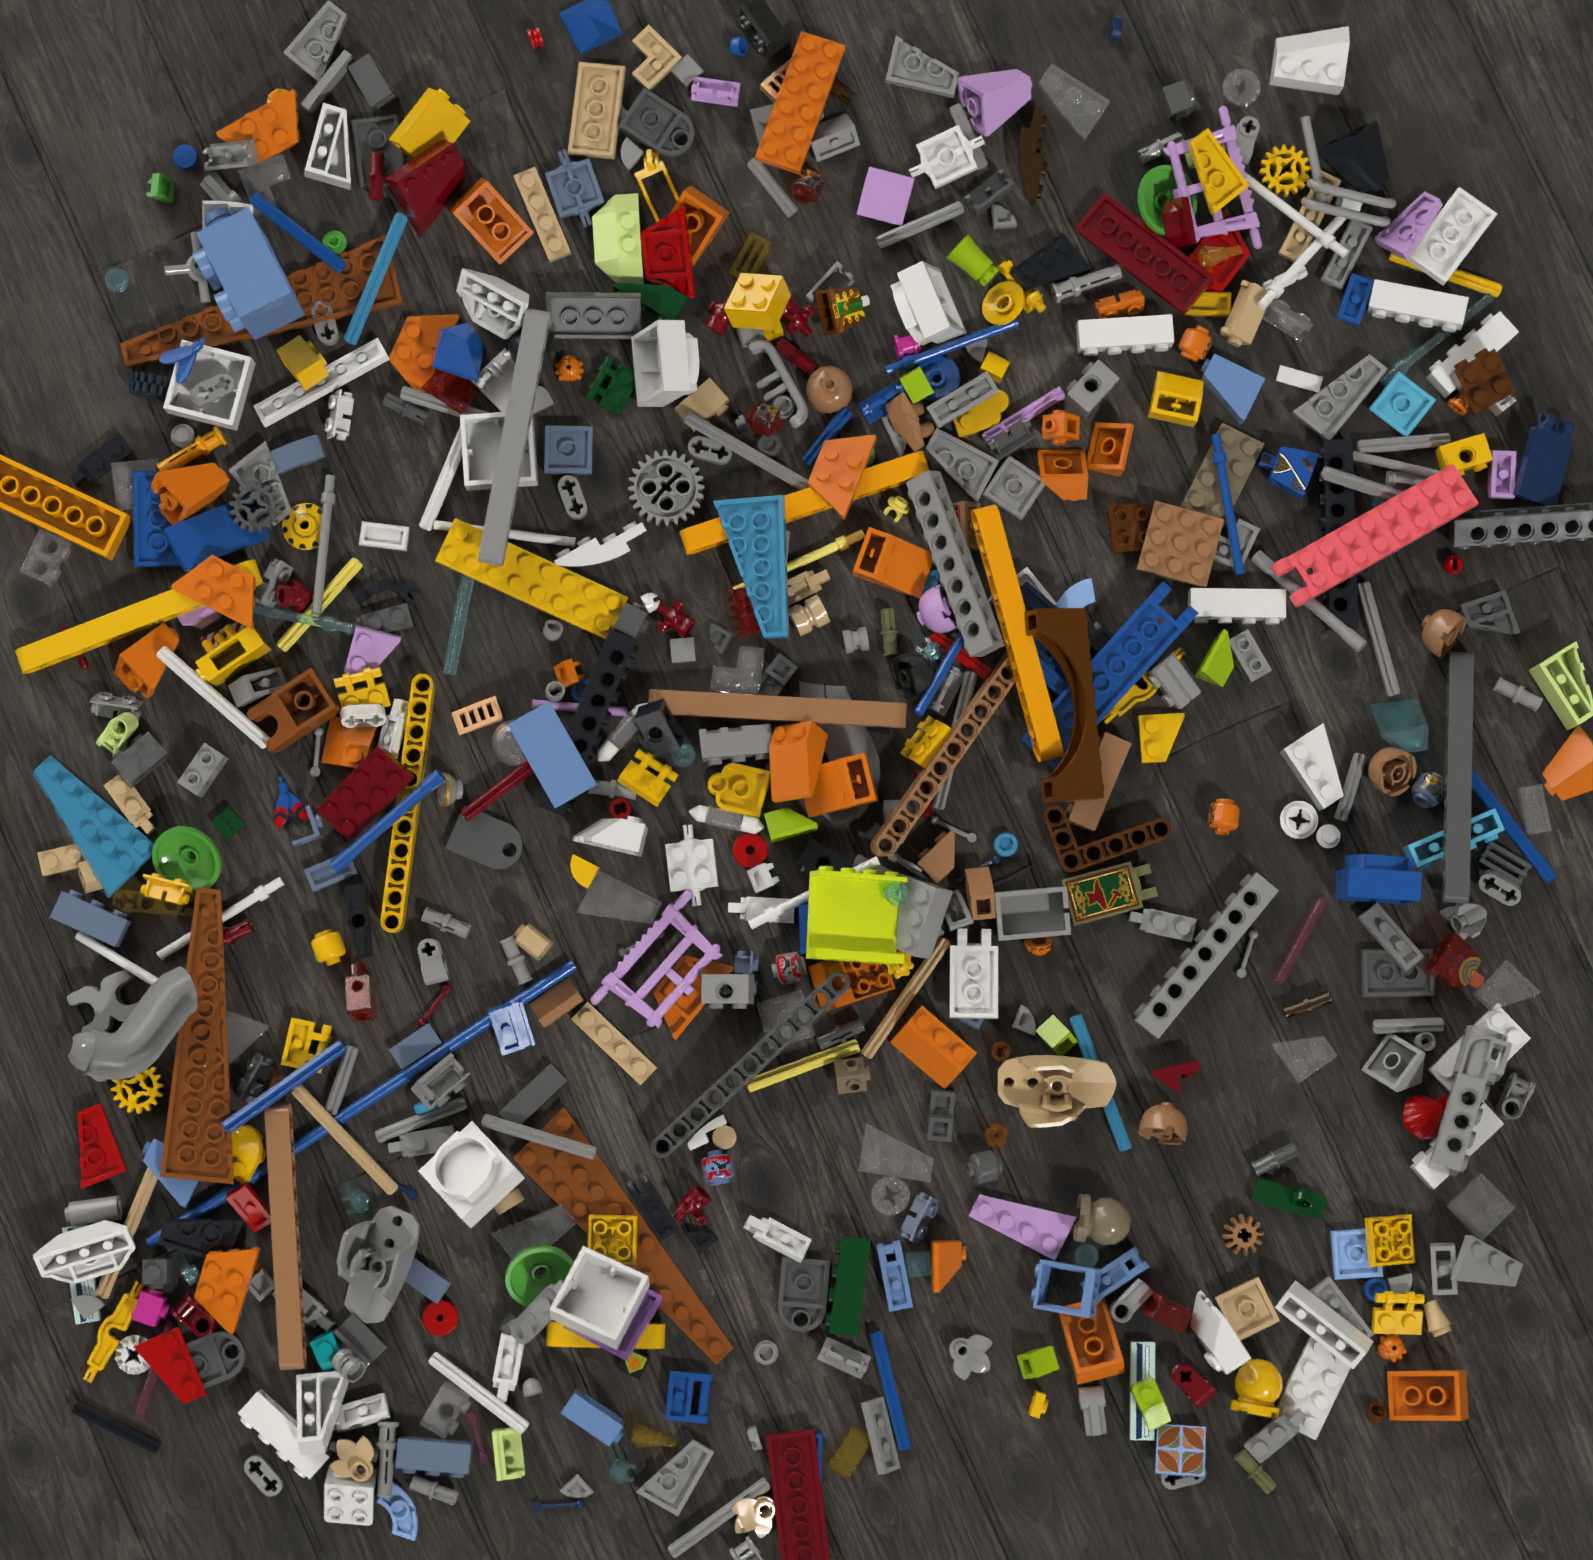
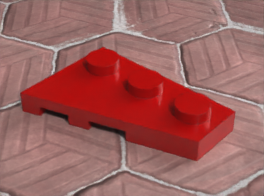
M100 1103L78 1112L81 1189L128 1171L103 1104Z
M180 1326L133 1346L183 1404L207 1394Z

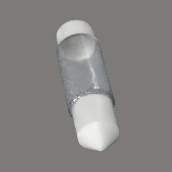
M648 703L636 705L612 730L607 739L597 749L598 761H610L638 731L634 724L637 709L639 706Z
M703 805L689 810V813L696 821L706 825L756 834L764 829V825L759 818Z

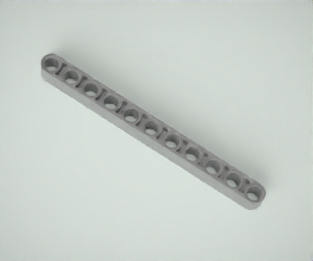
M527 308L525 312L479 550L478 562L497 566H503L550 326L551 312Z

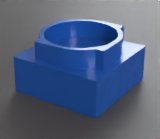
M1371 854L1347 855L1344 860V869L1336 871L1335 900L1405 905L1420 902L1422 872H1414V858Z

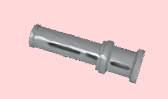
M1115 264L1114 266L1079 278L1070 276L1066 281L1057 284L1054 282L1050 283L1051 295L1055 303H1060L1062 299L1067 297H1078L1082 291L1122 279V273L1119 265Z
M377 1422V1426H379V1442L376 1443V1447L380 1449L377 1497H392L394 1450H397L398 1445L396 1443V1427L399 1426V1422ZM386 1461H387L386 1483H385V1465H386Z

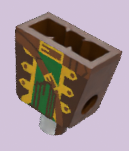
M858 287L814 291L824 335L840 334L864 320L863 308L869 306L870 300L867 294H860Z

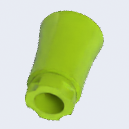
M969 234L946 258L975 281L978 280L983 287L999 271L993 265L994 262L984 254Z

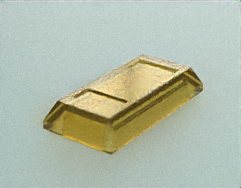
M853 1426L829 1463L828 1468L848 1480L871 1445L869 1435Z

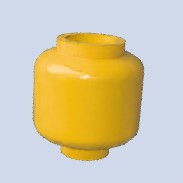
M333 929L315 934V939L312 940L311 946L316 960L321 963L326 962L327 966L341 962L340 957L346 953L341 934L333 932Z

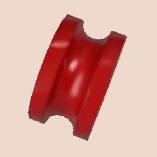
M538 26L534 30L527 29L533 50L537 46L544 47Z
M616 798L610 804V812L616 819H626L631 813V805L624 798ZM622 802L627 805L625 806L627 812H621L617 815L615 813L617 810L614 809V806L616 804L620 805Z

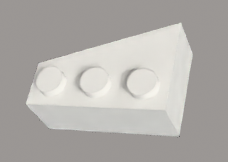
M338 1371L296 1375L297 1444L301 1455L326 1453L349 1384L342 1376V1373Z

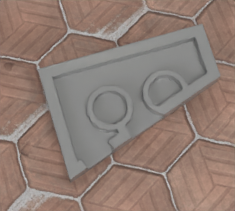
M328 0L283 52L284 55L318 82L326 72L348 18L347 14Z

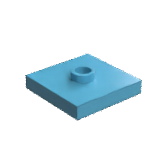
M1398 371L1370 406L1369 410L1405 437L1412 432L1436 399Z

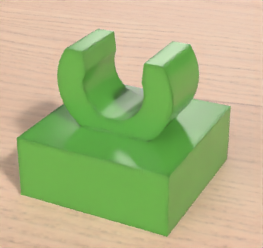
M161 173L152 174V179L148 180V184H151V191L146 192V195L164 203H173L175 179Z

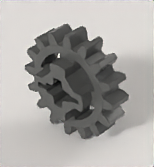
M248 482L247 489L239 486L241 493L232 494L236 501L229 502V505L234 507V510H231L229 513L231 516H237L233 520L236 525L242 522L241 530L245 531L249 527L251 534H254L255 529H258L263 534L264 527L271 530L272 526L270 523L272 521L275 523L279 522L275 516L276 514H282V511L277 508L282 502L275 500L278 494L276 491L270 493L271 487L269 485H266L263 489L261 482H257L256 487L251 482ZM251 494V497H249L248 499L244 500V498H245L246 496H248V495ZM263 494L269 498L271 505L263 502ZM257 503L261 508L256 509L254 513L250 508L255 507ZM241 511L247 512L248 521L243 519ZM266 515L268 516L265 520L260 522V519H262Z

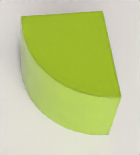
M920 366L899 377L913 404L934 393Z
M1054 1015L1035 1030L1057 1056H1063L1078 1043L1072 1033Z
M1053 1345L1017 1355L1023 1379L1038 1378L1060 1369Z

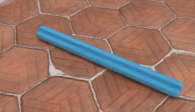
M397 212L393 218L346 331L344 340L349 344H357L406 226L408 218L402 213Z
M1078 1014L1071 1017L1070 1023L1084 1059L1099 1061L1082 1015ZM1112 1096L1107 1106L1103 1107L1119 1151H1125L1131 1148V1143Z

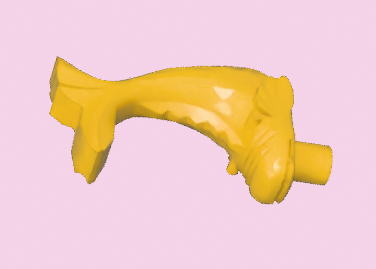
M1004 261L998 266L999 271L1008 281L1017 283L1010 274V271L1013 269L1012 261ZM1033 289L1024 291L1025 303L1023 310L1030 313L1035 308L1041 313L1046 309L1042 299L1043 294H1040L1038 289L1035 291Z

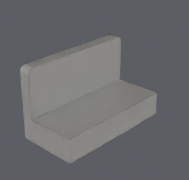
M845 113L818 124L811 142V149L817 162L860 145L855 125L849 116Z

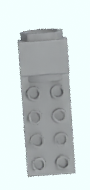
M1466 1026L1453 1069L1455 1078L1428 1168L1453 1176H1457L1460 1171L1464 1172L1469 1160V1155H1465L1466 1150L1473 1146L1476 1132L1472 1130L1474 1125L1477 1126L1483 1113V1109L1479 1108L1480 1103H1484L1487 1099L1490 1089L1488 1085H1494L1495 1081H1499L1505 1071L1512 1043L1507 1042L1508 1037L1506 1035L1479 1026ZM1492 1050L1502 1053L1497 1069L1495 1068L1496 1062L1490 1060ZM1461 1097L1470 1098L1472 1105H1465ZM1456 1119L1462 1120L1465 1123V1128H1458L1454 1121ZM1448 1143H1455L1458 1146V1152L1450 1151L1447 1146Z

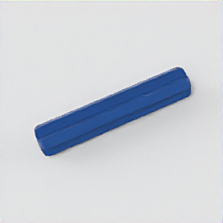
M842 407L811 446L802 458V462L810 468L813 467L824 441L834 440L852 416V412L848 408Z

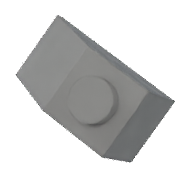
M281 667L244 675L228 685L238 708L266 699L272 695L271 693L287 682Z

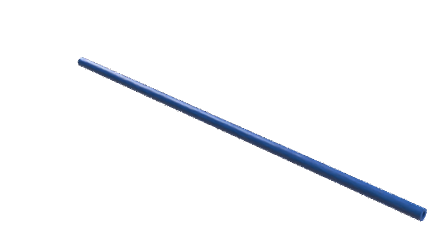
M572 960L568 961L506 1003H513L521 999L523 1005H525L577 970ZM489 1014L332 1117L340 1125L344 1124L490 1028L492 1023ZM320 1124L294 1141L295 1155L329 1132ZM267 1160L258 1165L249 1185L268 1173ZM235 1180L234 1184L227 1185L177 1219H197L204 1216L227 1200L226 1194L242 1183ZM162 1229L146 1239L151 1249L159 1245L157 1243Z

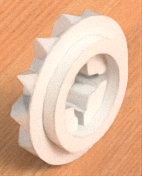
M1291 802L1281 812L1280 827L1286 835L1294 839L1309 837L1314 833L1318 825L1317 812L1307 802ZM1300 811L1301 818L1308 821V823H1301L1298 830H1296V822L1289 818L1296 817Z
M131 1335L120 1341L115 1349V1360L119 1369H122L127 1374H140L150 1367L140 1354H138L139 1361L136 1359L126 1361L131 1355L129 1349L135 1351L133 1346L147 1341L145 1337Z

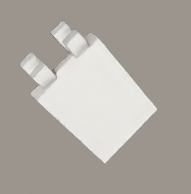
M957 929V945H950L949 1018L998 1019V946H991V929H981L980 943H967V929Z

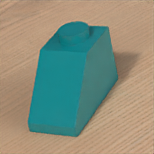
M335 1328L313 1337L310 1341L316 1359L324 1372L337 1371L332 1366V1360L338 1351L344 1349L341 1340L333 1333L336 1330Z

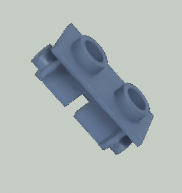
M737 951L734 972L754 975V971H758L759 957H755L754 951H751V956H747V951ZM754 981V995H757V981Z
M924 1192L916 1195L910 1210L917 1213V1216L914 1218L907 1215L900 1229L902 1230L900 1235L919 1244L920 1240H923L927 1234V1225L930 1219L938 1211L937 1204L939 1200Z

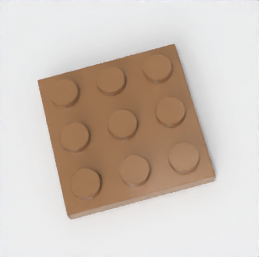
M1155 501L1136 570L1206 588L1224 519Z

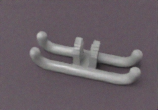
M1314 179L1307 181L1308 188L1335 196V206L1304 197L1301 200V204L1304 207L1383 227L1390 225L1389 217L1360 212L1362 203L1384 208H1394L1396 206L1394 198L1378 197L1324 184Z
M766 340L751 342L748 345L750 353L753 355L761 352L766 353L777 370L757 382L758 389L764 388L780 379L783 381L781 385L767 392L763 396L764 400L767 402L788 391L797 406V412L790 417L789 422L793 428L800 427L808 417V408L778 352Z

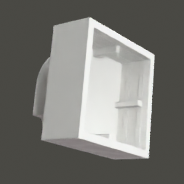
M921 261L897 273L900 281L890 285L894 300L906 330L909 331L918 344L925 345L929 342H935L943 345L967 333L939 268Z
M657 320L631 337L637 407H664L681 396L689 395L697 390L699 375L698 341L690 333L685 332L684 320Z
M182 340L180 347L191 346L194 342ZM203 345L204 347L196 353V360L188 379L182 384L176 381V373L181 361L175 363L163 408L172 415L237 431L256 363L252 357ZM221 373H226L233 378L234 389L227 396L205 406H197L192 402L190 392L198 383ZM220 381V383L215 386V389L217 390L221 387L225 389L227 383H222ZM200 391L197 395L204 398L210 391Z
M506 412L460 415L464 486L467 491L492 488ZM533 414L519 487L538 486Z
M473 1121L460 1133L458 1131L455 1132L438 1149L435 1156L419 1170V1173L470 1228L479 1222L525 1178Z
M583 1246L549 1309L550 1317L560 1324L617 1350L650 1286L649 1276Z

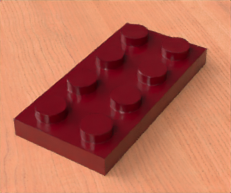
M379 744L316 808V811L351 842L415 776Z

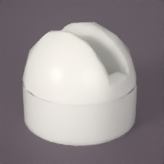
M651 592L640 596L648 613L655 611L660 605V600L655 602L653 600L658 595Z

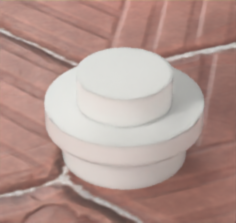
M1323 825L1316 833V840L1324 848H1333L1340 841V832L1333 825Z

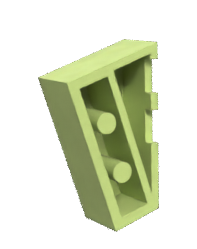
M1577 641L1529 670L1566 730L1580 725L1593 716V698L1589 684H1586L1583 671L1585 669L1579 659Z

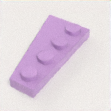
M981 1194L978 1195L968 1215L1053 1260L1056 1259L1076 1219L1074 1216Z

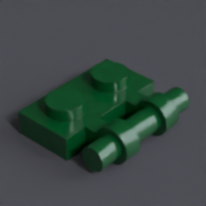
M606 356L603 362L599 363L596 369L598 372L594 380L589 382L587 386L588 391L584 398L593 402L596 395L602 397L599 407L620 417L636 387L635 374L633 369L621 363L616 371L612 370L610 367L614 360ZM607 376L612 380L605 390L600 386Z

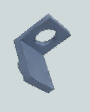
M311 805L305 808L314 834L292 841V844L296 847L323 837L321 827H324L322 818L319 813L315 814L314 808Z

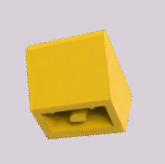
M1157 371L1148 418L1194 427L1199 417L1204 381Z

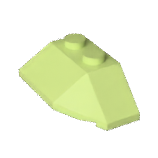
M638 193L614 195L592 216L595 264L615 283L644 284Z

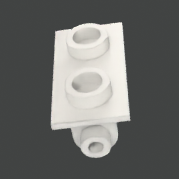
M339 389L333 392V395H330L328 408L331 409L330 418H327L325 422L326 439L337 435V440L345 441L346 437L349 436L351 420L343 418V414L352 415L354 403L352 393L343 392L342 396V390Z

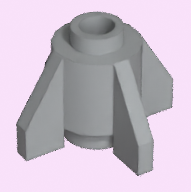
M1468 902V904L1458 903L1455 906L1440 910V914L1447 920L1450 919V924L1456 931L1454 932V942L1457 944L1464 941L1468 936L1474 938L1480 935L1486 922V909L1477 902Z

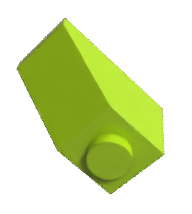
M1149 1376L1129 1386L1149 1431L1171 1421L1154 1378Z

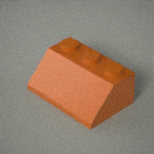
M923 1006L918 1008L890 1041L894 1047L943 1089L958 1076L977 1054Z

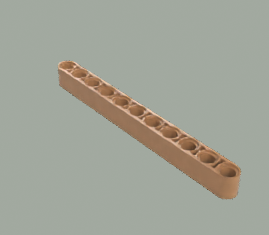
M1007 651L951 728L953 732L926 768L921 770L872 839L870 849L875 856H890L898 849L1014 685L1015 680ZM1003 668L1009 671L1008 680L1002 677L1001 672ZM989 687L994 688L996 691L994 699L988 694ZM976 706L981 707L983 711L981 718L975 715ZM962 725H966L969 728V735L967 737L961 732ZM949 744H953L956 748L954 756L948 753ZM936 763L942 766V773L940 775L934 771ZM922 782L928 784L929 791L927 794L921 792L920 785ZM909 801H912L915 805V811L912 814L907 810V803ZM895 820H898L902 825L899 833L893 829ZM882 839L888 844L886 852H882L879 848V843Z
M649 689L648 703L664 698L673 716L798 723L812 720L816 724L906 728V703Z
M290 1102L275 1103L265 1109V1131L279 1366L282 1371L306 1369L307 1353L292 1106Z

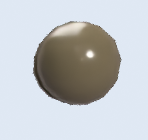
M1079 1194L1076 1208L1080 1209L1079 1220L1074 1221L1073 1239L1075 1241L1084 1243L1086 1237L1089 1236L1096 1243L1114 1245L1126 1237L1130 1231L1131 1217L1128 1209L1120 1201L1109 1197L1099 1198L1093 1202L1089 1194Z

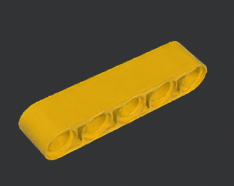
M554 1320L547 1324L546 1346L601 1348L565 1329L563 1324ZM650 1322L635 1348H665V1323Z

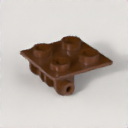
M1148 503L1107 505L1108 512H1106V515H1108L1110 525L1108 529L1111 531L1108 534L1111 536L1112 545L1110 549L1113 550L1114 554H1122L1127 551H1141L1150 520Z

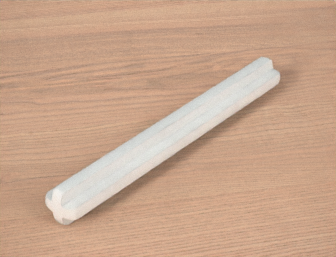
M459 427L419 523V526L424 530H432L434 520L438 516L462 458L461 427Z
M435 1352L430 1357L429 1364L519 1434L525 1432L529 1422L439 1352Z

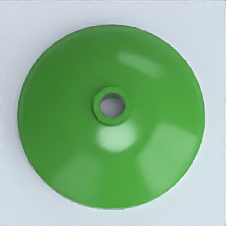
M1161 165L1149 170L1142 178L1138 189V206L1142 218L1154 232L1165 236L1161 214L1166 201L1174 199L1172 190L1178 189L1171 165ZM1184 173L1186 185H1193L1191 180ZM1196 193L1189 195L1194 216L1197 211Z
M187 826L172 827L163 832L154 843L152 861L157 874L163 875L166 879L172 881L176 878L187 881L194 894H196L197 887L209 889L218 880L222 868L221 856L214 842L203 832Z
M539 1245L527 1248L519 1252L510 1261L505 1274L506 1288L516 1302L528 1307L551 1283L556 1285L560 1280L566 1279L574 1264V1260L568 1253L557 1247Z

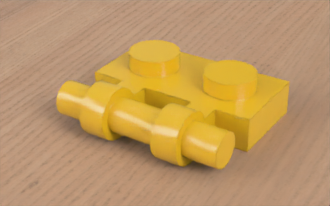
M368 667L363 669L362 672L351 675L349 672L342 674V677L334 679L336 688L345 686L347 690L338 693L342 708L347 705L380 704L383 707L391 706L385 681L375 683L374 678L383 676L381 667L374 669ZM366 680L368 686L354 688L353 683Z
M929 715L924 722L918 724V730L911 739L906 740L904 743L905 747L900 752L902 756L907 759L909 758L912 762L923 768H926L953 732L948 725L933 719Z
M638 749L634 757L642 762L638 765L631 760L617 781L657 807L671 787L664 780L668 778L675 782L679 774L671 770L672 767L668 764L664 765L654 759V755L651 753H645ZM648 766L659 772V775L655 776L647 771L646 768Z
M291 1017L281 1065L300 1068L307 1061H310L327 1049L328 1043L332 1041V1036H330L332 1026L323 1024L321 1033L314 1032L316 1022ZM312 1039L319 1041L316 1055L309 1053Z
M1393 1291L1375 1293V1302L1383 1303V1308L1373 1307L1371 1331L1374 1334L1421 1335L1423 1311L1421 1309H1414L1415 1304H1424V1294H1415V1292L1407 1291L1405 1294H1396ZM1394 1303H1404V1308H1393Z

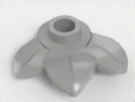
M978 1334L968 1339L962 1337L954 1339L949 1346V1354L954 1359L953 1370L955 1374L961 1379L966 1380L971 1371L975 1373L988 1372L991 1364L985 1352L991 1347L992 1341ZM962 1346H964V1347H965L964 1353H963V1354H959V1353H958L959 1348L962 1347Z

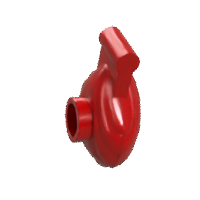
M1449 1094L1436 1100L1422 1095H1414L1405 1102L1402 1112L1403 1123L1411 1135L1424 1140L1432 1139L1438 1134Z

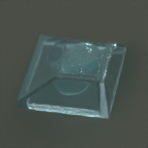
M1418 699L1370 704V709L1382 739L1408 753L1428 750L1429 727Z

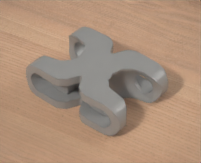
M124 969L105 977L101 982V990L97 987L86 986L67 996L66 999L69 1005L78 1006L83 1003H89L94 1008L95 1016L93 1021L83 1027L81 1032L92 1031L93 1029L107 1032L114 1026V1018L123 1022L127 1019L138 1002L131 1005L124 1004L120 998V991L125 984L132 981V973Z

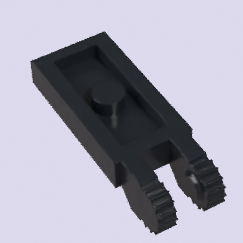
M643 1172L639 1176L648 1193L640 1196L636 1185L631 1180L626 1184L657 1240L661 1242L679 1231L680 1228L656 1188H653Z

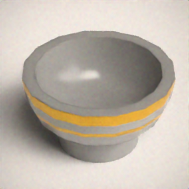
M442 773L446 780L437 787L439 805L446 807L453 804L456 799H462L463 784L461 780H456L452 775Z

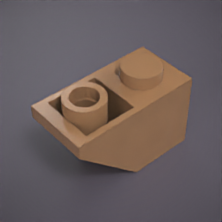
M952 830L948 834L943 831L934 840L937 844L931 850L926 848L917 856L920 861L916 865L936 885L954 868L955 833Z
M989 867L965 869L967 903L972 919L997 918L995 893Z

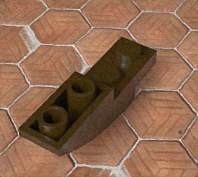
M1039 106L1034 108L1030 128L1021 127L1018 142L1020 180L1029 205L1032 206L1035 205L1036 199L1041 200L1043 185H1039L1041 176L1045 177L1048 163L1044 162L1045 154H1040L1043 138H1039L1040 129L1045 130L1047 116L1043 115L1044 107Z

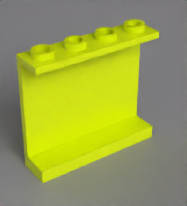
M819 866V870L810 871L806 959L888 965L904 964L905 954H896L899 883L907 882L908 877H899V872H884V875H877V870H863V873H855L854 868H841V872L833 871L832 866Z

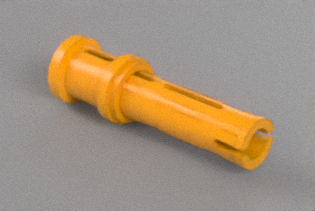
M214 426L211 432L202 437L197 436L195 442L157 463V467L160 471L180 468L202 454L208 456L211 450L222 444L225 446L228 443L218 426Z

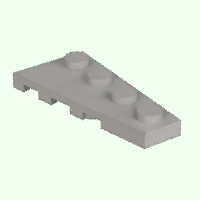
M1369 354L1295 409L1291 414L1324 440H1331L1388 368Z

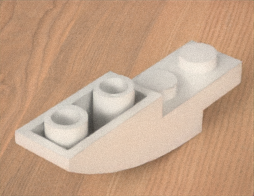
M634 521L623 527L624 533L618 536L612 533L602 539L604 544L601 546L596 537L591 540L588 536L577 542L578 548L572 551L567 548L556 554L558 559L554 562L558 566L582 567L607 562L630 552L631 550L626 542L646 532V529L642 522L637 525Z

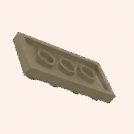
M1222 423L1216 434H1221L1223 451L1227 455L1228 461L1225 463L1234 507L1265 443ZM1211 444L1180 507L1224 519L1223 528L1226 518L1216 464H1213L1212 454H1214L1213 444Z

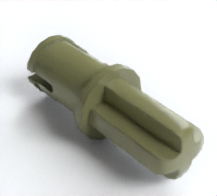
M885 608L880 611L882 626L880 635L883 638V656L899 655L896 636L899 632L896 630L895 612L892 608Z
M1246 1449L1241 1450L1234 1457V1460L1248 1473L1247 1477L1249 1479L1252 1478L1264 1493L1268 1494L1273 1491L1276 1483L1262 1469L1263 1465L1258 1464Z

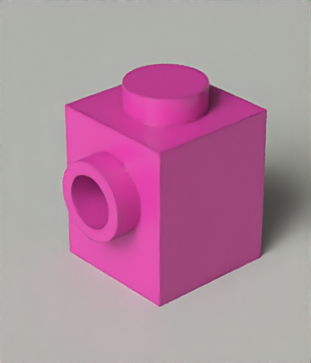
M149 1288V1290L141 1291L132 1320L152 1327L158 1326L161 1318H165L168 1313L170 1304H167L169 1297L163 1296V1291L159 1289Z

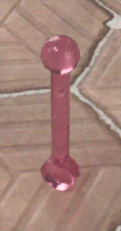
M471 1412L468 1414L467 1419L473 1427L480 1452L479 1460L486 1462L488 1455L484 1452L476 1424L477 1415Z

